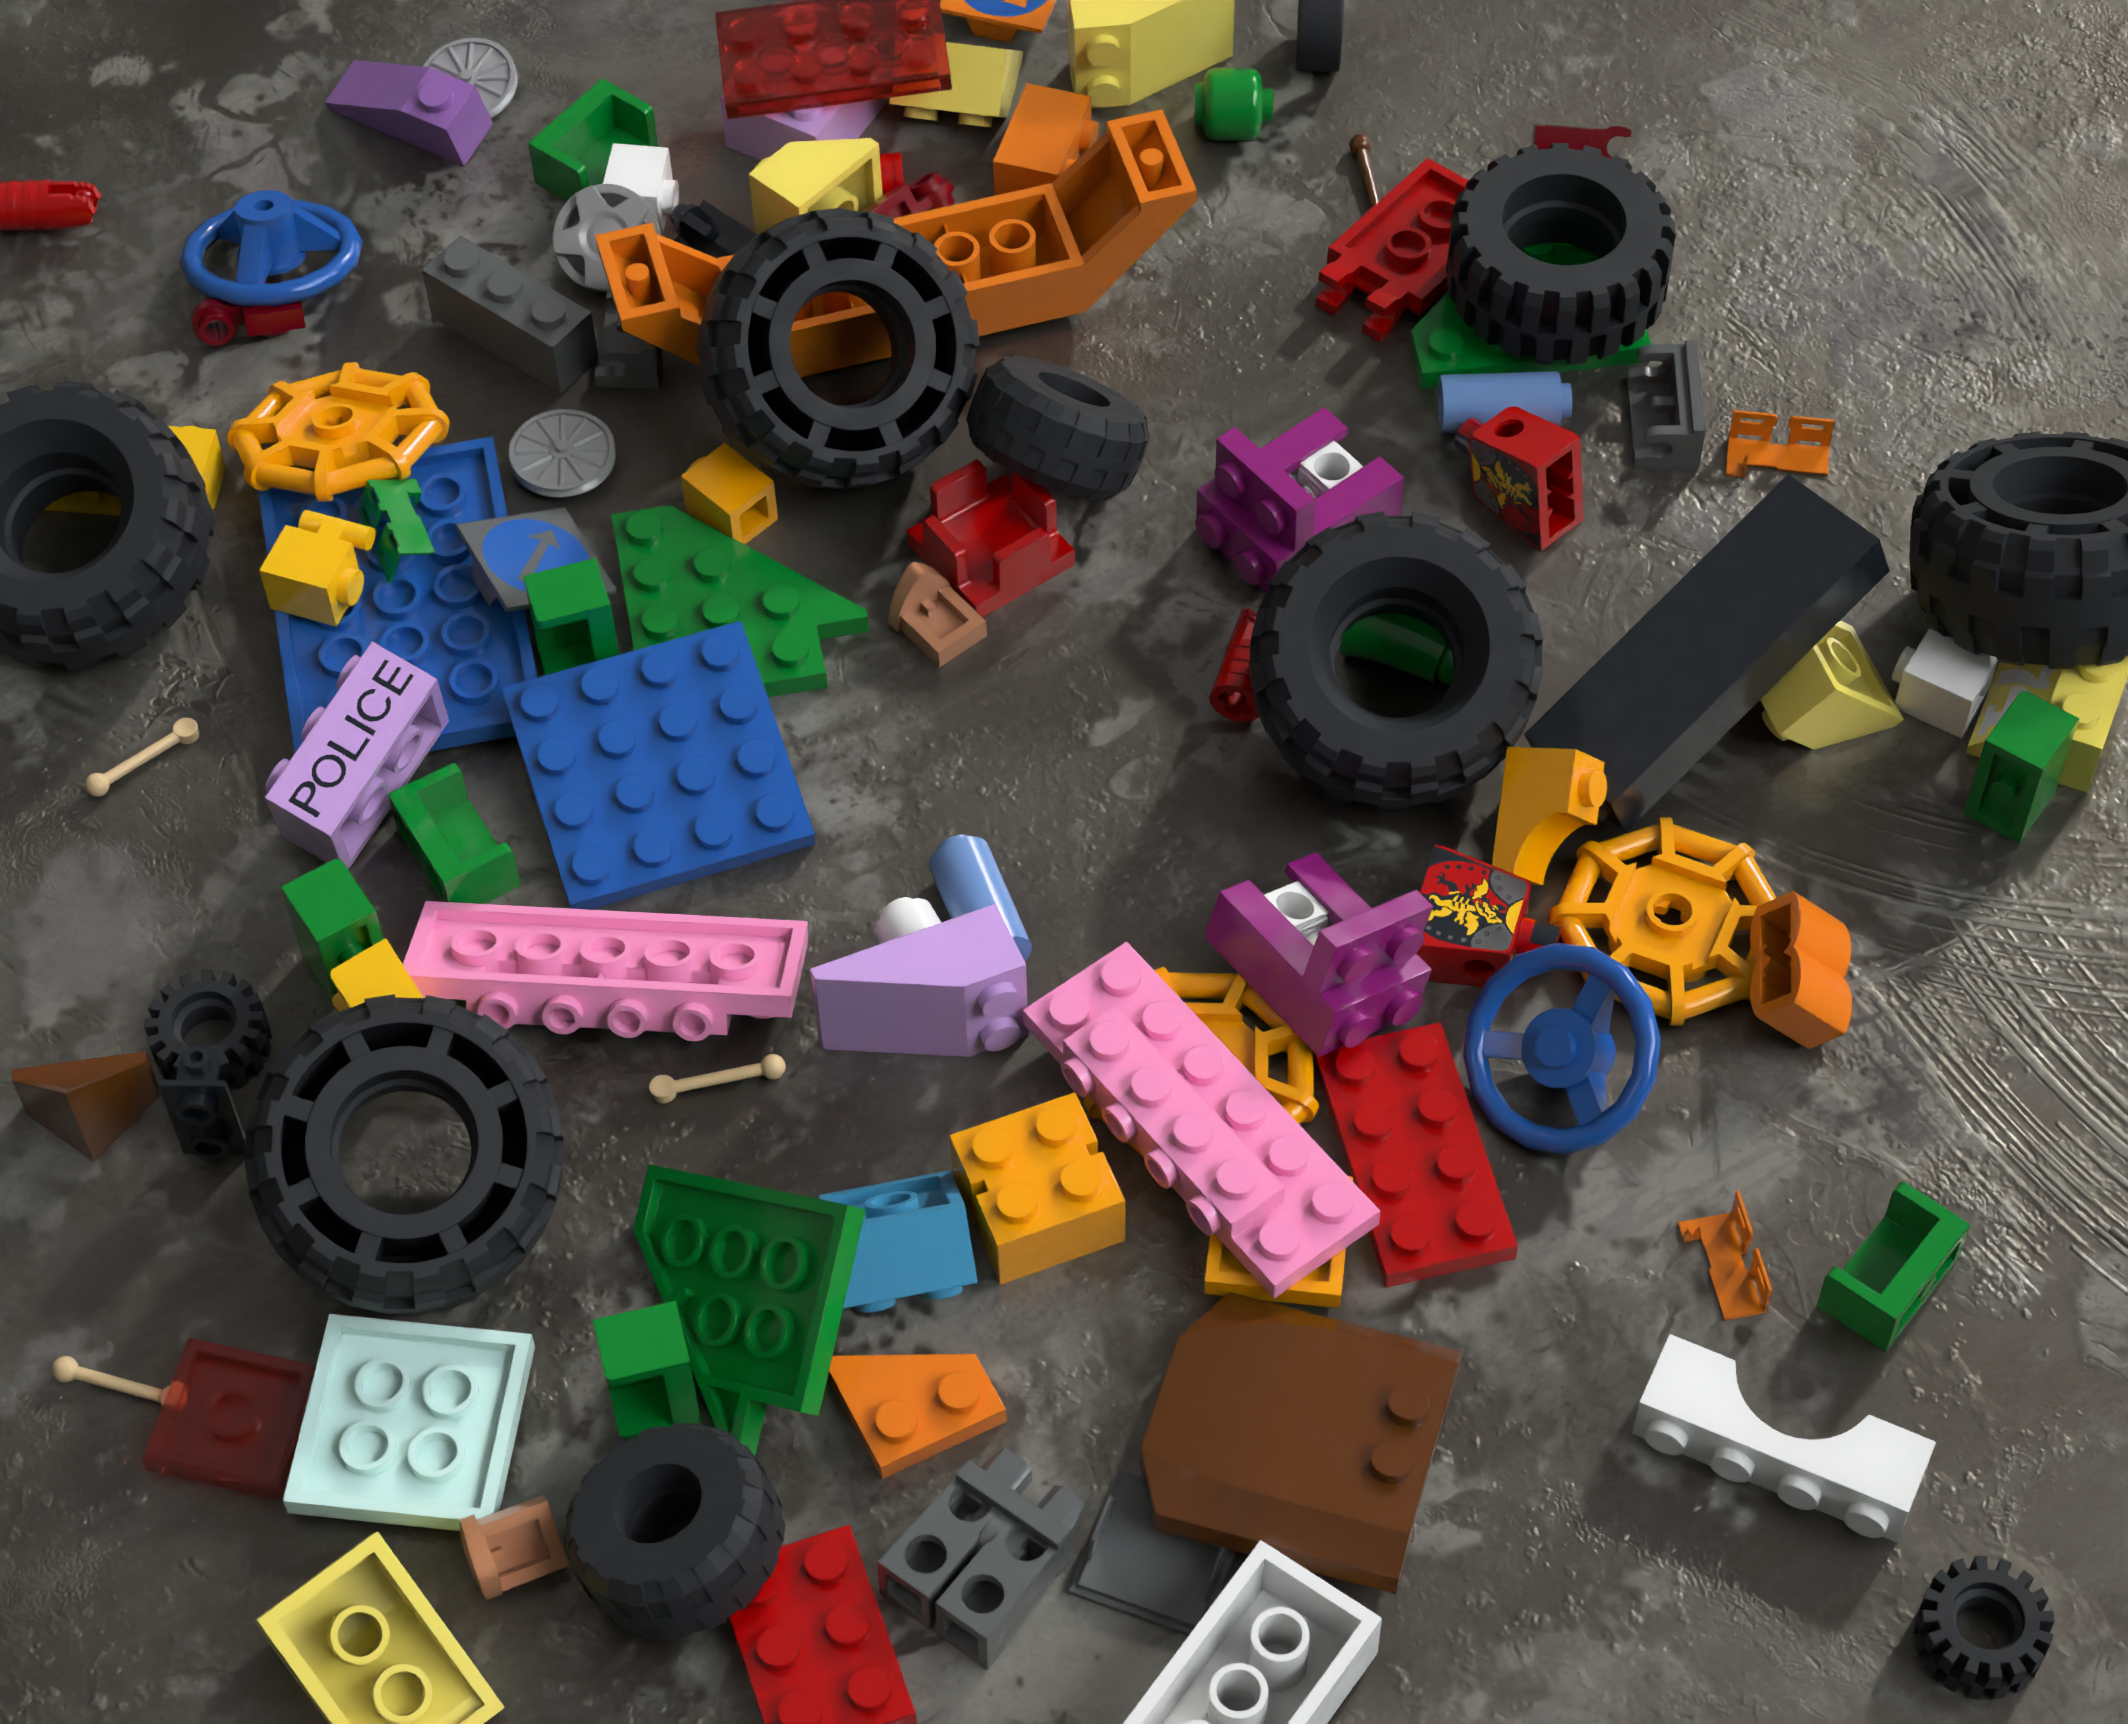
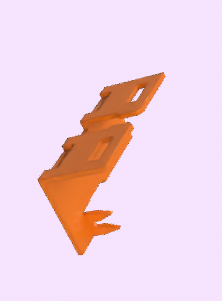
M1733 410L1728 436L1726 476L1745 478L1747 466L1777 468V471L1828 476L1829 447L1835 420L1791 416L1788 423L1790 428L1788 444L1780 445L1770 444L1773 426L1777 424L1778 416L1776 414ZM1741 418L1763 420V423L1741 421ZM1802 424L1820 425V426H1824V429H1823V428H1813V427H1802ZM1738 434L1761 436V440L1741 439L1737 437ZM1797 440L1821 442V445L1797 444Z
M1738 1190L1735 1193L1731 1213L1678 1222L1683 1242L1701 1239L1711 1269H1708L1724 1321L1767 1313L1773 1290L1759 1248H1754L1753 1261L1750 1271H1746L1741 1256L1748 1252L1749 1244L1753 1239V1230L1740 1191ZM1735 1222H1736V1224H1737V1227H1738V1230H1739V1233H1740V1236H1741V1239H1742V1243L1740 1242V1239H1739V1236H1738V1233H1737V1230H1736V1227H1735V1224H1734ZM1753 1281L1756 1282V1285H1757V1288H1758V1291H1759V1294H1760V1297H1761V1303H1760V1300H1759V1297H1758V1294H1757V1291H1756V1288H1755V1285H1754V1282H1753Z

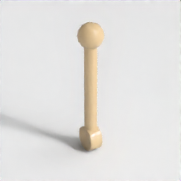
M181 718L174 723L172 733L104 774H90L85 781L87 793L94 797L103 796L108 792L111 783L177 743L191 744L195 742L199 737L197 722L192 718Z
M769 1054L761 1060V1063L674 1080L668 1075H658L651 1080L649 1089L655 1102L666 1104L671 1102L679 1092L762 1075L768 1079H777L784 1074L786 1064L781 1056Z
M61 1356L52 1364V1376L61 1383H68L76 1379L161 1403L164 1412L169 1415L180 1414L188 1407L187 1391L180 1385L173 1384L164 1389L156 1388L81 1367L70 1356Z

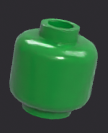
M1213 68L1207 71L1203 82H1195V128H1203L1206 138L1210 141H1255L1261 133L1262 122H1273V88H1262L1261 75L1256 69Z

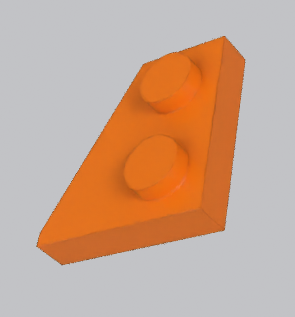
M976 1354L832 1356L828 1379L881 1479H885L1007 1422L1006 1408Z

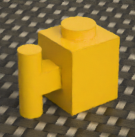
M310 510L303 511L299 519L298 528L285 525L259 570L270 609L337 627L348 606H353L357 603L363 590L364 574L359 570L354 548L369 551L375 541V529Z

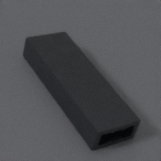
M1788 474L1524 733L1530 747L1577 749L1605 762L1604 774L1607 781V792L1603 804L1599 807L1597 823L1601 824L1607 818L1626 833L1890 572L1880 539Z

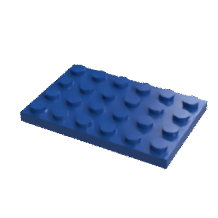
M493 436L429 447L411 467V475L407 479H416L422 494L415 507L413 505V497L410 502L416 515H419L435 554L401 555L392 583H388L375 553L377 542L381 539L386 523H390L386 512H382L372 548L369 551L354 548L359 570L364 574L363 590L357 603L353 606H348L337 627L275 610L294 754L303 742L301 733L310 715L318 707L327 708L339 690L337 688V680L342 669L354 655L362 657L371 642L378 644L438 680L449 722L429 752L515 736L503 698L502 687L537 678L525 609L506 612L498 598L491 606L488 605L471 577L472 555L455 529L456 524L508 516ZM312 468L305 469V470L315 471V469H312ZM365 486L335 494L333 501L318 502L317 497L314 495L272 487L265 491L258 490L267 556L285 525L298 528L300 516L305 510L363 525L357 508ZM372 489L371 494L377 506L378 500ZM390 533V538L396 549L397 544L394 540L392 533ZM384 554V558H385V560H386V562H387V565H388V567H389L388 561H387V559H386V557H385V554Z

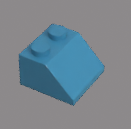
M950 1170L819 1195V1199L866 1209L843 1308L855 1306V1309L859 1312H876L894 1306L896 1304L895 1298L922 1294L925 1299H944L961 1293L963 1291L962 1286L978 1283L965 1204Z

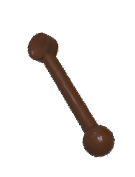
M1357 134L1351 138L1349 147L1351 152L1358 157L1370 210L1380 201L1368 155L1371 149V141L1366 135Z

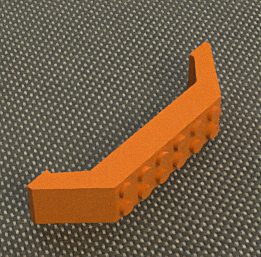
M1160 109L1107 121V132L1052 183L893 218V222L912 233L919 232L938 248L936 254L950 271L956 270L968 292L964 297L971 319L977 320L978 335L983 336L1086 312L1197 201V189L1165 114ZM653 222L595 235L596 246L622 330L701 366L699 354H696L698 326L701 325L707 303L705 300L716 277L735 254L714 258L656 234ZM830 292L819 295L806 303L794 319L790 335V349L799 377L891 357V343L883 321L873 308L852 294Z

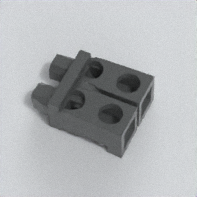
M1006 1447L999 1450L981 1467L968 1460L956 1474V1481L949 1484L877 1561L879 1594L928 1629L936 1622V1633L938 1636L986 1670L990 1668L1003 1651L1005 1638L1025 1612L1043 1595L1054 1577H1058L1070 1563L1071 1539L1084 1519L1083 1500L1063 1486L1054 1485L1037 1506L1020 1495L1032 1481V1469L1024 1459Z

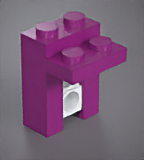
M1325 407L1260 449L1234 427L1216 439L1215 478L1197 489L1195 526L1201 539L1213 549L1218 548L1235 563L1239 573L1248 583L1258 585L1266 592L1270 582L1284 562H1288L1301 550L1307 540L1329 526L1331 529L1355 521L1356 516L1384 511L1385 516H1401L1404 477L1380 456L1363 467L1337 444L1338 441L1347 436L1348 427Z
M1315 852L1287 864L1284 873L1294 883L1263 895L1250 880H1246L1219 892L1204 938L1318 1057L1343 1046L1348 1048L1354 1047L1365 1040L1369 1034L1389 1025H1403L1411 1020L1420 1010L1423 1004L1421 996L1432 969L1416 953L1424 942L1423 932L1433 906L1417 890L1371 908Z

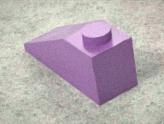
M354 60L325 102V105L331 111L465 167L493 125L476 86L431 67Z

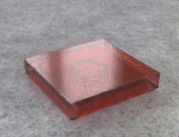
M188 1338L142 1458L145 1469L279 1500L293 1462L316 1365Z

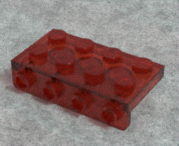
M803 0L715 12L727 119L952 90L939 0Z

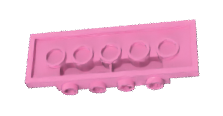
M425 901L403 966L423 998L429 995L447 1000H466L467 1010L481 1016L485 1014L506 1029L514 1024L545 1025L552 1032L570 1034L581 1027L611 1029L616 1035L625 1038L639 1036L644 1031L674 1032L687 1041H700L710 1034L727 1035L732 1015H749L758 1019L772 1017L792 1018L808 946V921Z
M1128 942L1114 949L1023 1010L1024 1025L1060 1063L1063 1076L1072 1090L1080 1097H1085L1086 1095L1091 1097L1101 1108L1104 1121L1113 1135L1123 1143L1131 1141L1144 1156L1145 1165L1154 1180L1165 1189L1172 1186L1186 1202L1187 1211L1195 1225L1208 1236L1215 1234L1273 1298L1279 1296L1379 1225L1380 1210Z

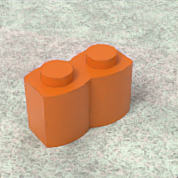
M1795 891L1757 906L1750 929L1751 950L1757 960L1750 985V1000L1756 1017L1807 1049L1845 1035L1851 1019L1852 996L1849 985L1844 979L1851 958V940L1844 923Z

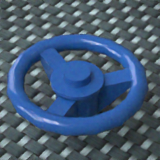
M263 190L243 196L236 202L234 207L202 222L187 236L179 265L190 286L210 299L242 307L279 306L311 299L339 285L356 268L363 241L350 218L330 206L304 200H292L283 192ZM218 239L241 245L237 251L238 269L236 282L219 278L208 271L202 262L204 252ZM338 250V253L324 267L303 277L274 284H264L267 276L281 275L300 266L306 258V251Z
M1552 943L1518 954L1487 980L1468 1015L1463 1059L1472 1097L1496 1130L1528 1150L1568 1155L1605 1144L1636 1119L1656 1082L1661 1038L1652 1001L1628 967L1594 947ZM1555 969L1586 972L1589 974L1571 1010L1564 1008L1546 1010L1529 1023L1524 1033L1491 1031V1023L1505 997L1529 977ZM1616 994L1629 1013L1636 1044L1632 1074L1617 1101L1607 1108L1606 1075L1610 1072L1616 1055L1614 1040L1609 1033ZM1488 1058L1523 1061L1528 1073L1540 1084L1551 1088H1565L1578 1125L1568 1128L1537 1125L1512 1110L1494 1085Z

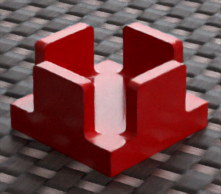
M978 459L934 482L930 486L931 515L907 529V539L910 548L926 565L938 571L949 582L952 589L982 618L1075 565V550L1057 530L1056 501L1045 487L1012 473V482L1006 475H1003L987 484L986 467Z

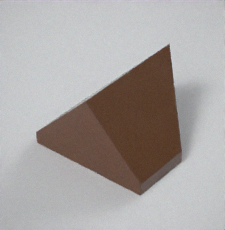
M145 1051L12 1069V1082L26 1114L92 1161H95L159 1097L158 1083Z

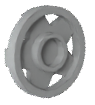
M598 184L578 191L562 207L554 225L553 246L560 266L572 280L592 291L607 293V290L610 288L596 246L595 235L642 225L645 219L647 223L653 222L656 234L661 235L660 225L653 209L634 191L615 184ZM602 195H618L627 198V200L615 207H610ZM578 208L579 223L566 229L570 217ZM568 256L584 259L585 277L573 267Z

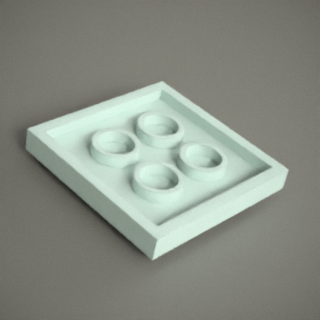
M329 1314L284 1494L283 1503L287 1513L460 1531V1519L473 1514L476 1519H480L500 1511L535 1349L532 1334Z

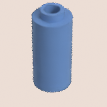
M1558 371L1439 375L1437 409L1440 434H1456L1460 426L1471 418H1475L1485 424L1507 407L1517 406L1560 427L1562 419L1571 418L1572 416L1571 384L1561 383Z
M956 835L943 841L930 858L929 869L950 919L996 903L1025 962L1031 954L1032 945L988 843L980 837Z

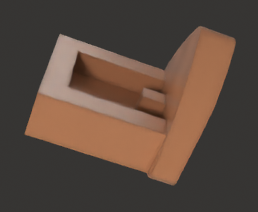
M918 562L909 564L895 589L890 605L888 624L896 632L902 631L940 668L987 636L986 621L952 589L949 582L934 568Z
M543 1495L480 1519H476L474 1514L460 1519V1535L464 1552L475 1581L486 1600L498 1597L503 1594V1591L569 1567L548 1501Z

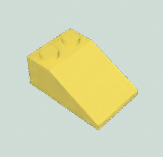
M1068 0V51L1073 93L1091 96V108L1132 105L1232 57L1235 0Z
M378 1531L362 1540L253 1621L328 1724H484L505 1708Z

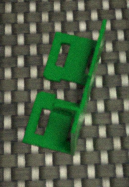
M399 479L367 480L357 508L363 525L373 527L376 534L382 512H386L390 523H386L381 539L378 540L375 548V553L388 583H392L401 555L435 554L419 515H416L410 502L413 497V505L415 507L422 494L416 479H404L401 481ZM372 489L378 500L377 506L371 494ZM390 533H392L394 540L397 544L396 549L390 538ZM384 554H385V557H386V559H387V561H388L389 567H388L387 562H386V560H385V558H384Z

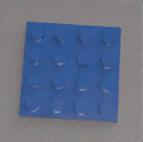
M742 621L502 687L505 705L570 909L592 910L816 845L815 833Z

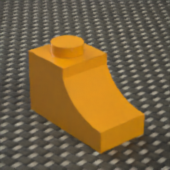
M1507 747L1492 866L1525 878L1531 885L1543 886L1549 862L1564 839L1584 825H1597L1599 807L1603 804L1607 792V781L1604 774L1605 762L1577 749Z

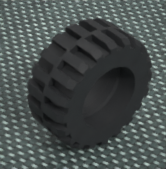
M1552 143L1550 149L1538 150L1537 146L1533 145L1520 148L1515 157L1510 158L1506 153L1488 164L1487 171L1481 169L1466 183L1465 190L1458 195L1453 206L1446 267V285L1450 299L1456 304V312L1467 326L1470 327L1475 324L1474 333L1490 346L1494 342L1502 345V351L1505 354L1518 359L1521 354L1535 357L1534 361L1538 364L1551 365L1552 360H1567V365H1577L1587 362V357L1596 355L1601 360L1619 352L1620 344L1627 348L1644 336L1645 329L1655 324L1661 314L1662 304L1666 301L1676 238L1675 222L1670 217L1671 208L1660 191L1655 192L1656 185L1642 171L1636 174L1632 172V165L1628 161L1617 155L1612 159L1601 155L1600 149L1584 146L1583 150L1568 149V143ZM1540 243H1564L1583 248L1600 259L1581 265H1555L1534 259L1520 250Z

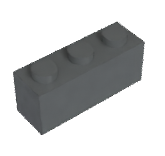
M460 235L422 269L431 317L556 392L562 394L598 360L592 313L463 236Z

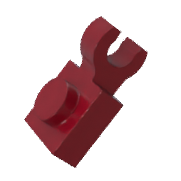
M1533 124L1532 146L1536 145L1538 149H1550L1552 143H1568V149L1583 150L1584 146L1600 149L1602 156L1612 159L1607 151L1608 142L1617 136L1631 137V130L1619 125L1597 129Z

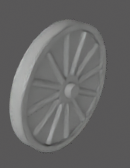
M471 37L449 42L433 52L423 64L424 67H431L476 86L490 118L496 116L510 103L517 89L518 75L511 55L501 45L488 39Z
M555 409L535 415L524 422L511 438L508 455L512 473L521 485L539 495L563 498L583 494L601 484L613 469L616 460V449L610 429L596 416L575 409Z

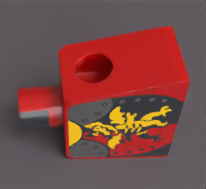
M1517 406L1507 407L1485 424L1475 418H1471L1460 426L1455 435L1454 445L1457 450L1470 457L1473 494L1480 503L1531 545L1543 551L1584 521L1580 436Z
M1435 844L1420 892L1433 906V909L1423 932L1424 942L1416 953L1432 969L1427 982L1484 987L1487 980L1516 955L1552 943H1559L1562 926L1527 918L1532 886L1527 879L1448 847Z

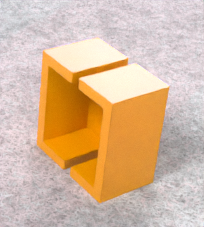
M1076 1092L950 1135L952 1175L973 1224L978 1223V1236L1000 1285L1126 1241L1125 1199L1104 1153H1098V1140Z

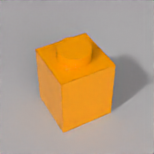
M723 443L706 457H701L694 461L688 470L681 475L686 513L743 544H747L778 520L774 481L726 443Z

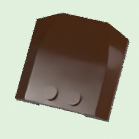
M1229 1292L1178 1337L1140 1448L1139 1464L1143 1482L1147 1484L1154 1530L1217 1547H1225V1549L1250 1555L1259 1541L1262 1540L1308 1571L1396 1594L1413 1537L1415 1519L1441 1427L1446 1420L1457 1381L1463 1352Z

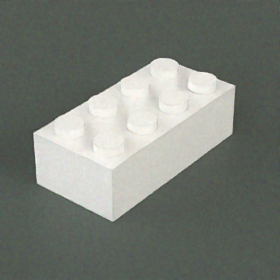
M1260 1540L1123 1724H1327L1378 1654L1382 1618Z

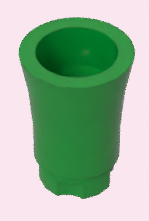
M1400 613L1376 614L1354 623L1342 636L1339 648L1340 655L1373 661L1410 673L1432 683H1435L1437 679L1448 686L1452 683L1454 665L1449 646L1433 627L1418 618Z

